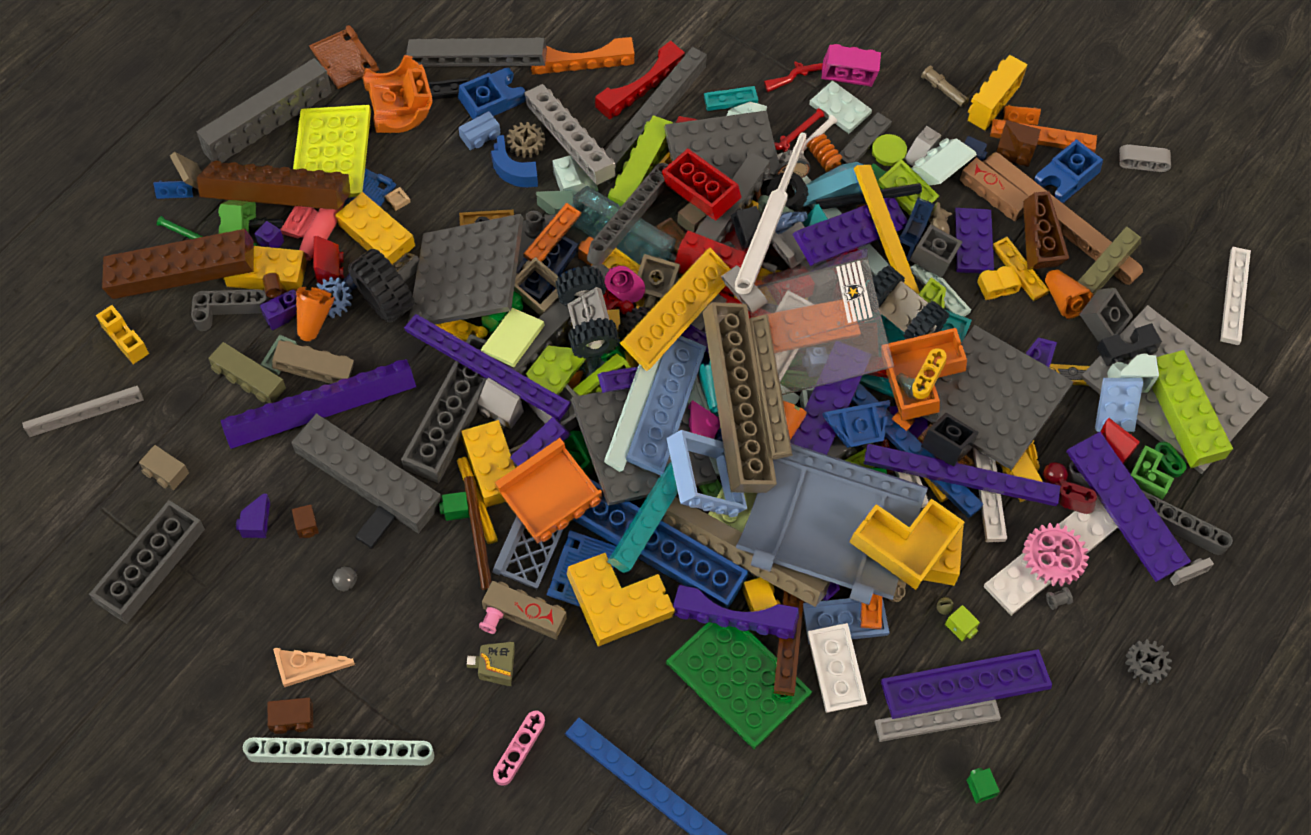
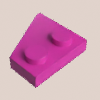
M692 400L688 405V409H690V432L714 439L720 428L719 417Z

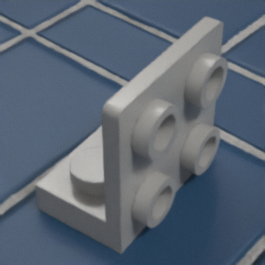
M797 222L782 234L774 232L770 242L791 269L806 259L792 235L797 230L805 228L801 222Z

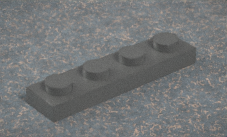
M878 112L839 153L842 155L840 162L842 164L857 162L870 149L875 139L883 135L891 126L892 121Z

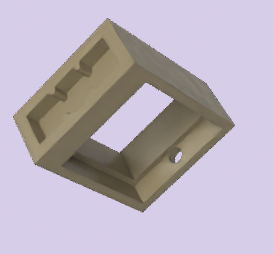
M535 257L532 261L528 260L523 265V270L519 274L516 273L514 291L522 296L523 302L541 316L559 298L557 289L539 304L519 286L536 271L556 288L555 281H557L558 276Z

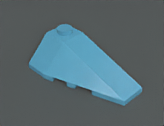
M852 162L839 165L806 184L809 194L804 206L815 204V201L819 199L862 193L853 168L863 164Z

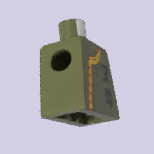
M514 642L481 645L480 656L468 655L467 668H478L480 680L512 686L515 654Z

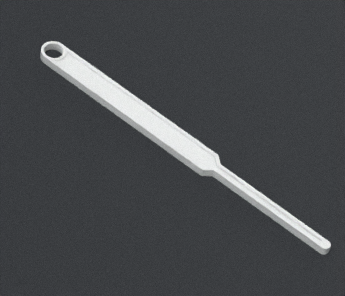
M800 133L778 189L770 194L735 281V291L739 294H748L753 288L788 197L785 191L806 141L805 133ZM741 283H746L749 285V287L740 288L738 287V285Z

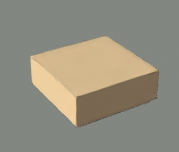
M401 187L385 195L386 200L395 211L410 203V198Z

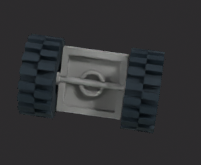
M583 266L581 269L577 267L573 271L570 269L568 273H562V277H558L555 284L560 303L568 306L573 325L568 334L572 352L578 358L583 357L584 359H588V357L595 358L598 355L601 357L604 353H611L610 350L614 351L619 346L620 339L615 322L609 320L603 297L606 288L602 273L598 268L595 269L592 266L590 268Z

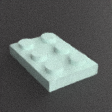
M833 80L814 96L809 104L816 110L821 109L824 112V116L828 119L830 115H833L837 119L835 124L848 134L872 112V109Z

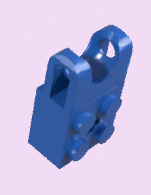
M504 68L492 74L487 73L459 85L458 98L472 119L488 111L492 116H495L526 101L524 93L526 91L523 87L511 88L507 86L512 82L514 75L510 68Z
M1076 139L1055 156L1052 162L1039 171L1034 181L1042 188L1047 185L1057 187L1055 198L1064 203L1100 173L1103 159Z

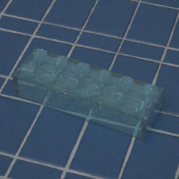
M586 186L574 195L572 207L580 211L581 216L573 226L595 238L621 206ZM640 218L616 248L639 265H641L644 254L670 261L676 239Z

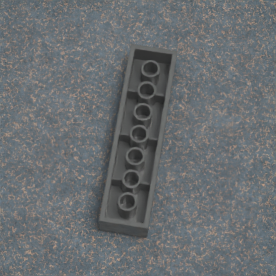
M313 58L196 131L204 154L212 162L221 161L223 163L245 147L255 143L264 135L269 134L275 128L285 124L286 121L299 115L301 109L312 107L316 102L326 98L332 93L327 70Z
M603 264L592 265V267L598 268L601 271L605 281L609 268ZM559 298L538 318L544 321L545 326L516 366L512 367L503 363L504 365L526 377L527 371L547 346H564L573 325L568 306L561 304Z
M471 334L466 343L480 351L487 342V340ZM458 361L454 362L401 459L404 470L439 484L462 441L461 431L469 428L479 409L477 402L487 378Z
M315 414L292 441L295 453L377 507L380 506L392 513L397 520L418 534L440 508L439 503L442 502L440 493L318 414Z

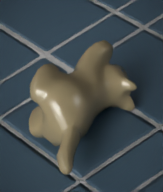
M936 202L929 218V223L949 234L950 229L947 217L952 215V213L940 208V203ZM929 224V225L927 226V228L925 229L924 234H925V232L927 231V229L929 228L930 224Z

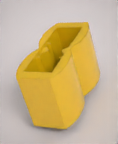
M1002 266L997 271H983L977 280L985 300L1017 293L1022 285L1012 266Z

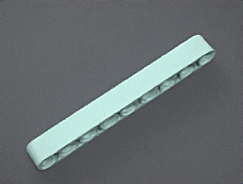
M253 737L247 739L243 744V751L252 762L428 765L434 760L433 748L427 741ZM252 747H259L256 753H249ZM274 747H280V751L278 753H270ZM294 748H302L300 753L292 754ZM316 748H323V751L320 754H313V751ZM344 748V752L341 755H335V750ZM358 749H365L363 755H355ZM380 749L387 750L386 754L383 756L376 755L377 751ZM402 749L408 750L405 756L397 755ZM420 751H429V754L427 756H419Z

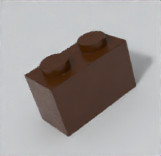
M310 698L267 702L268 727L271 732L284 734L289 730L305 732L309 728H313V703Z

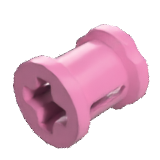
M487 607V614L483 622H480L479 628L488 633L495 634L499 619L503 618L504 614L495 608Z

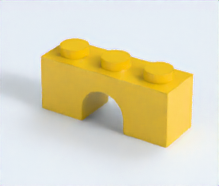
M113 305L96 315L101 327L132 364L149 354L144 342L134 330L131 331L123 317Z

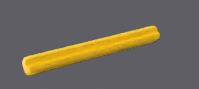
M459 458L457 464L463 480L467 476H474L467 458ZM475 481L483 533L487 543L492 544L497 542V536Z

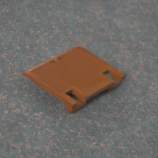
M349 25L346 26L345 30L309 45L320 64L327 70L328 76L337 89L361 79L365 71L363 65L366 63L370 65L369 69L371 71H379L377 63L371 54L367 52L358 39L356 32ZM347 35H349L351 38L348 41L344 39V37Z

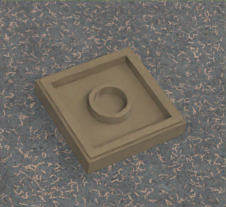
M176 152L171 154V159L183 182L198 189L197 176L202 172L198 164Z

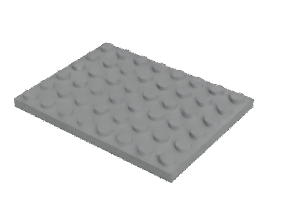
M1147 305L1120 334L1121 339L1125 343L1133 344L1130 336L1135 328L1152 323L1162 340L1158 351L1152 355L1159 357L1184 350L1229 441H1231L1269 397ZM1100 355L1080 378L1101 394L1103 378H1108L1107 372L1111 366L1107 367ZM1126 360L1124 364H1129L1132 360ZM1151 387L1148 393H1141L1136 423L1160 442L1170 443L1181 458L1187 462ZM1211 463L1194 467V469L1202 474Z

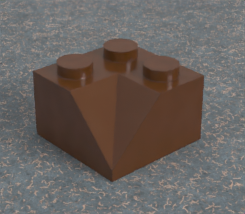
M1006 120L996 152L1010 162L1029 167L1041 129Z

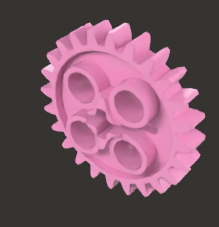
M1049 523L1047 529L1041 525L1039 530L1035 528L1032 532L1033 534L1030 533L1027 537L1028 540L1024 543L1026 547L1022 551L1026 554L1023 560L1029 561L1026 568H1033L1030 574L1037 573V580L1043 577L1044 584L1048 580L1051 581L1052 586L1057 581L1060 586H1063L1065 581L1071 584L1073 580H1078L1079 575L1082 576L1084 573L1083 569H1086L1088 566L1086 562L1089 556L1085 555L1088 549L1082 548L1086 542H1079L1078 540L1081 535L1074 536L1075 530L1073 529L1068 532L1066 525L1063 529H1060L1059 523H1057L1055 528ZM1042 542H1047L1050 546H1045ZM1062 545H1067L1070 549H1065ZM1041 560H1046L1049 565L1044 564ZM1061 563H1066L1069 568L1064 567Z

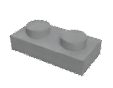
M1210 557L1205 560L1199 558L1193 561L1190 566H1184L1175 571L1170 580L1174 586L1208 572L1214 563Z

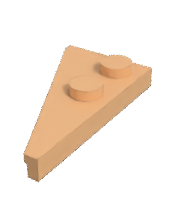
M280 648L273 649L284 687L355 665L353 658L350 659L345 656L332 657L314 652L303 653L298 650L293 652L281 650Z

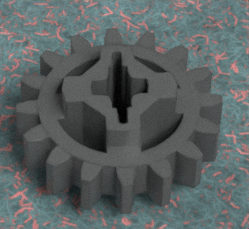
M1148 639L1143 644L1141 641H1138L1135 645L1131 646L1130 651L1126 654V657L1129 659H1127L1125 664L1131 666L1127 671L1135 673L1134 679L1140 677V683H1143L1145 680L1148 681L1149 685L1154 681L1159 683L1162 679L1166 678L1167 673L1171 670V667L1168 665L1172 660L1166 658L1169 652L1162 651L1163 645L1157 647V641H1154L1152 644H1149Z

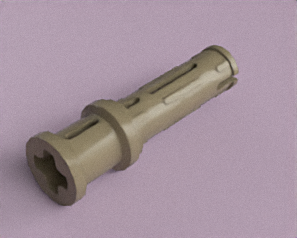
M931 65L922 73V79L928 80L932 87L939 88L961 107L968 102L969 98L945 80L944 75L938 74Z

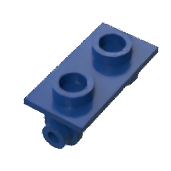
M160 180L153 183L157 199L193 197V187L183 181L162 182Z

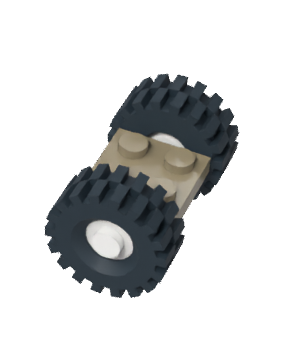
M889 265L884 267L882 271H879L872 278L873 280L867 284L866 290L871 311L875 314L880 312L905 333V339L939 332L949 318V313L935 301H931V303L926 301L904 283L905 277ZM863 293V294H862V297H863L864 305L866 306V301H865V297H864V293Z

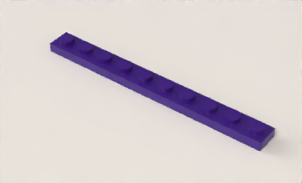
M417 314L404 327L407 333L483 377L492 379L518 395L521 399L559 421L571 407L569 401Z
M867 444L863 463L865 465L1057 506L1059 501V485L959 463L953 467L940 459Z

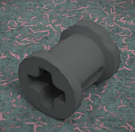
M1067 587L1062 588L1061 591L1048 592L1046 594L1048 605L1052 610L1057 609V606L1073 603L1072 594Z

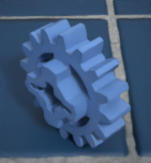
M330 277L328 282L323 279L322 285L317 283L319 289L331 293V296H334L336 299L328 313L331 318H334L336 313L341 316L342 310L347 312L345 307L352 305L348 300L353 299V296L349 294L352 290L347 287L348 284L345 281L342 282L340 278H337L335 281Z

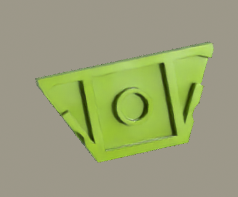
M547 346L527 371L526 377L559 395L586 359L575 356L572 348Z

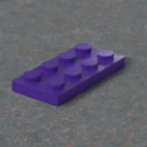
M955 208V238L962 241L956 253V272L981 274L986 270L994 271L991 210Z

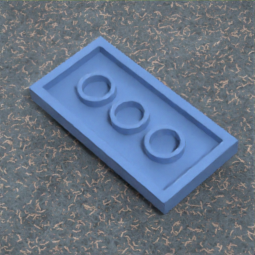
M883 597L881 629L860 628L861 602L848 598L820 601L816 607L803 603L806 633L811 630L848 623L851 639L889 635Z

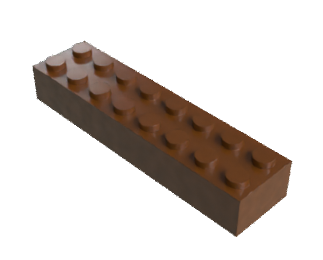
M213 161L197 176L199 196L205 198L338 210L351 194L349 174H342L341 172L330 173L323 170L308 171L304 168L296 170L289 167L274 168L270 165H240L236 162L221 163V161Z
M240 229L103 256L102 289L112 299L254 272V240L246 229Z

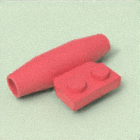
M344 203L338 210L320 208L317 211L312 207L295 206L282 226L281 232L283 235L297 239L303 237L299 250L304 251L306 260H311L314 257V236H319L326 240L329 238L337 224L336 214L343 209Z

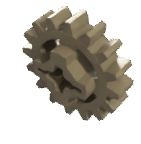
M521 122L519 127L513 126L514 130L509 129L507 146L510 148L511 153L516 151L517 157L522 154L523 158L526 155L532 158L533 153L538 155V150H543L545 134L542 132L541 127L536 129V124L530 126L529 122L526 125H523Z

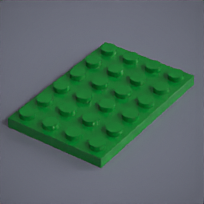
M708 622L666 661V664L753 750L812 694V691L797 677L794 696L774 694L777 657L751 632L741 631L736 627H721L716 623Z

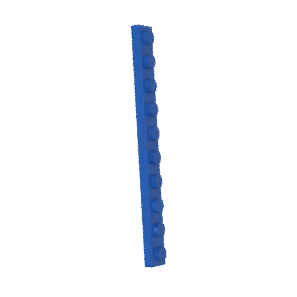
M860 383L851 400L853 406L879 402ZM888 410L886 411L888 419L885 426V437L899 451L936 458L921 447L922 443L914 435L892 420L894 416ZM929 479L968 519L984 505L965 486Z
M578 718L565 733L569 739L688 834L727 835L582 719Z

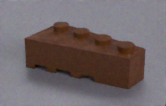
M1050 191L1034 192L1023 201L1027 270L1056 267L1069 259Z

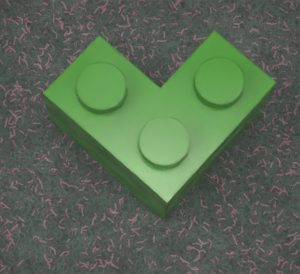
M228 200L221 203L218 211L221 217L219 234L240 229H246L249 233V220L256 218V202Z
M1145 445L1130 475L1141 490L1163 500L1174 478L1156 470L1163 454Z

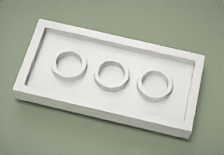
M848 623L808 631L807 635L826 713L866 705L867 701Z

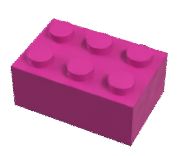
M839 44L829 45L823 60L821 79L872 87L879 73L881 52L871 49L862 50L857 47H843Z

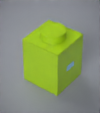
M962 605L948 617L945 625L963 642L967 637L971 639L976 635L980 622Z

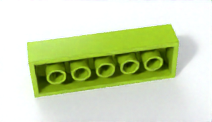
M654 115L650 121L646 122L643 135H639L636 148H632L629 161L624 163L623 172L617 176L614 189L611 188L608 198L610 201L608 209H610V217L615 215L656 165L665 157L669 148L664 126L666 124H673V122Z
M1181 350L1156 357L1159 377L1153 384L1152 389L1190 468L1225 459L1233 450V447L1185 351Z

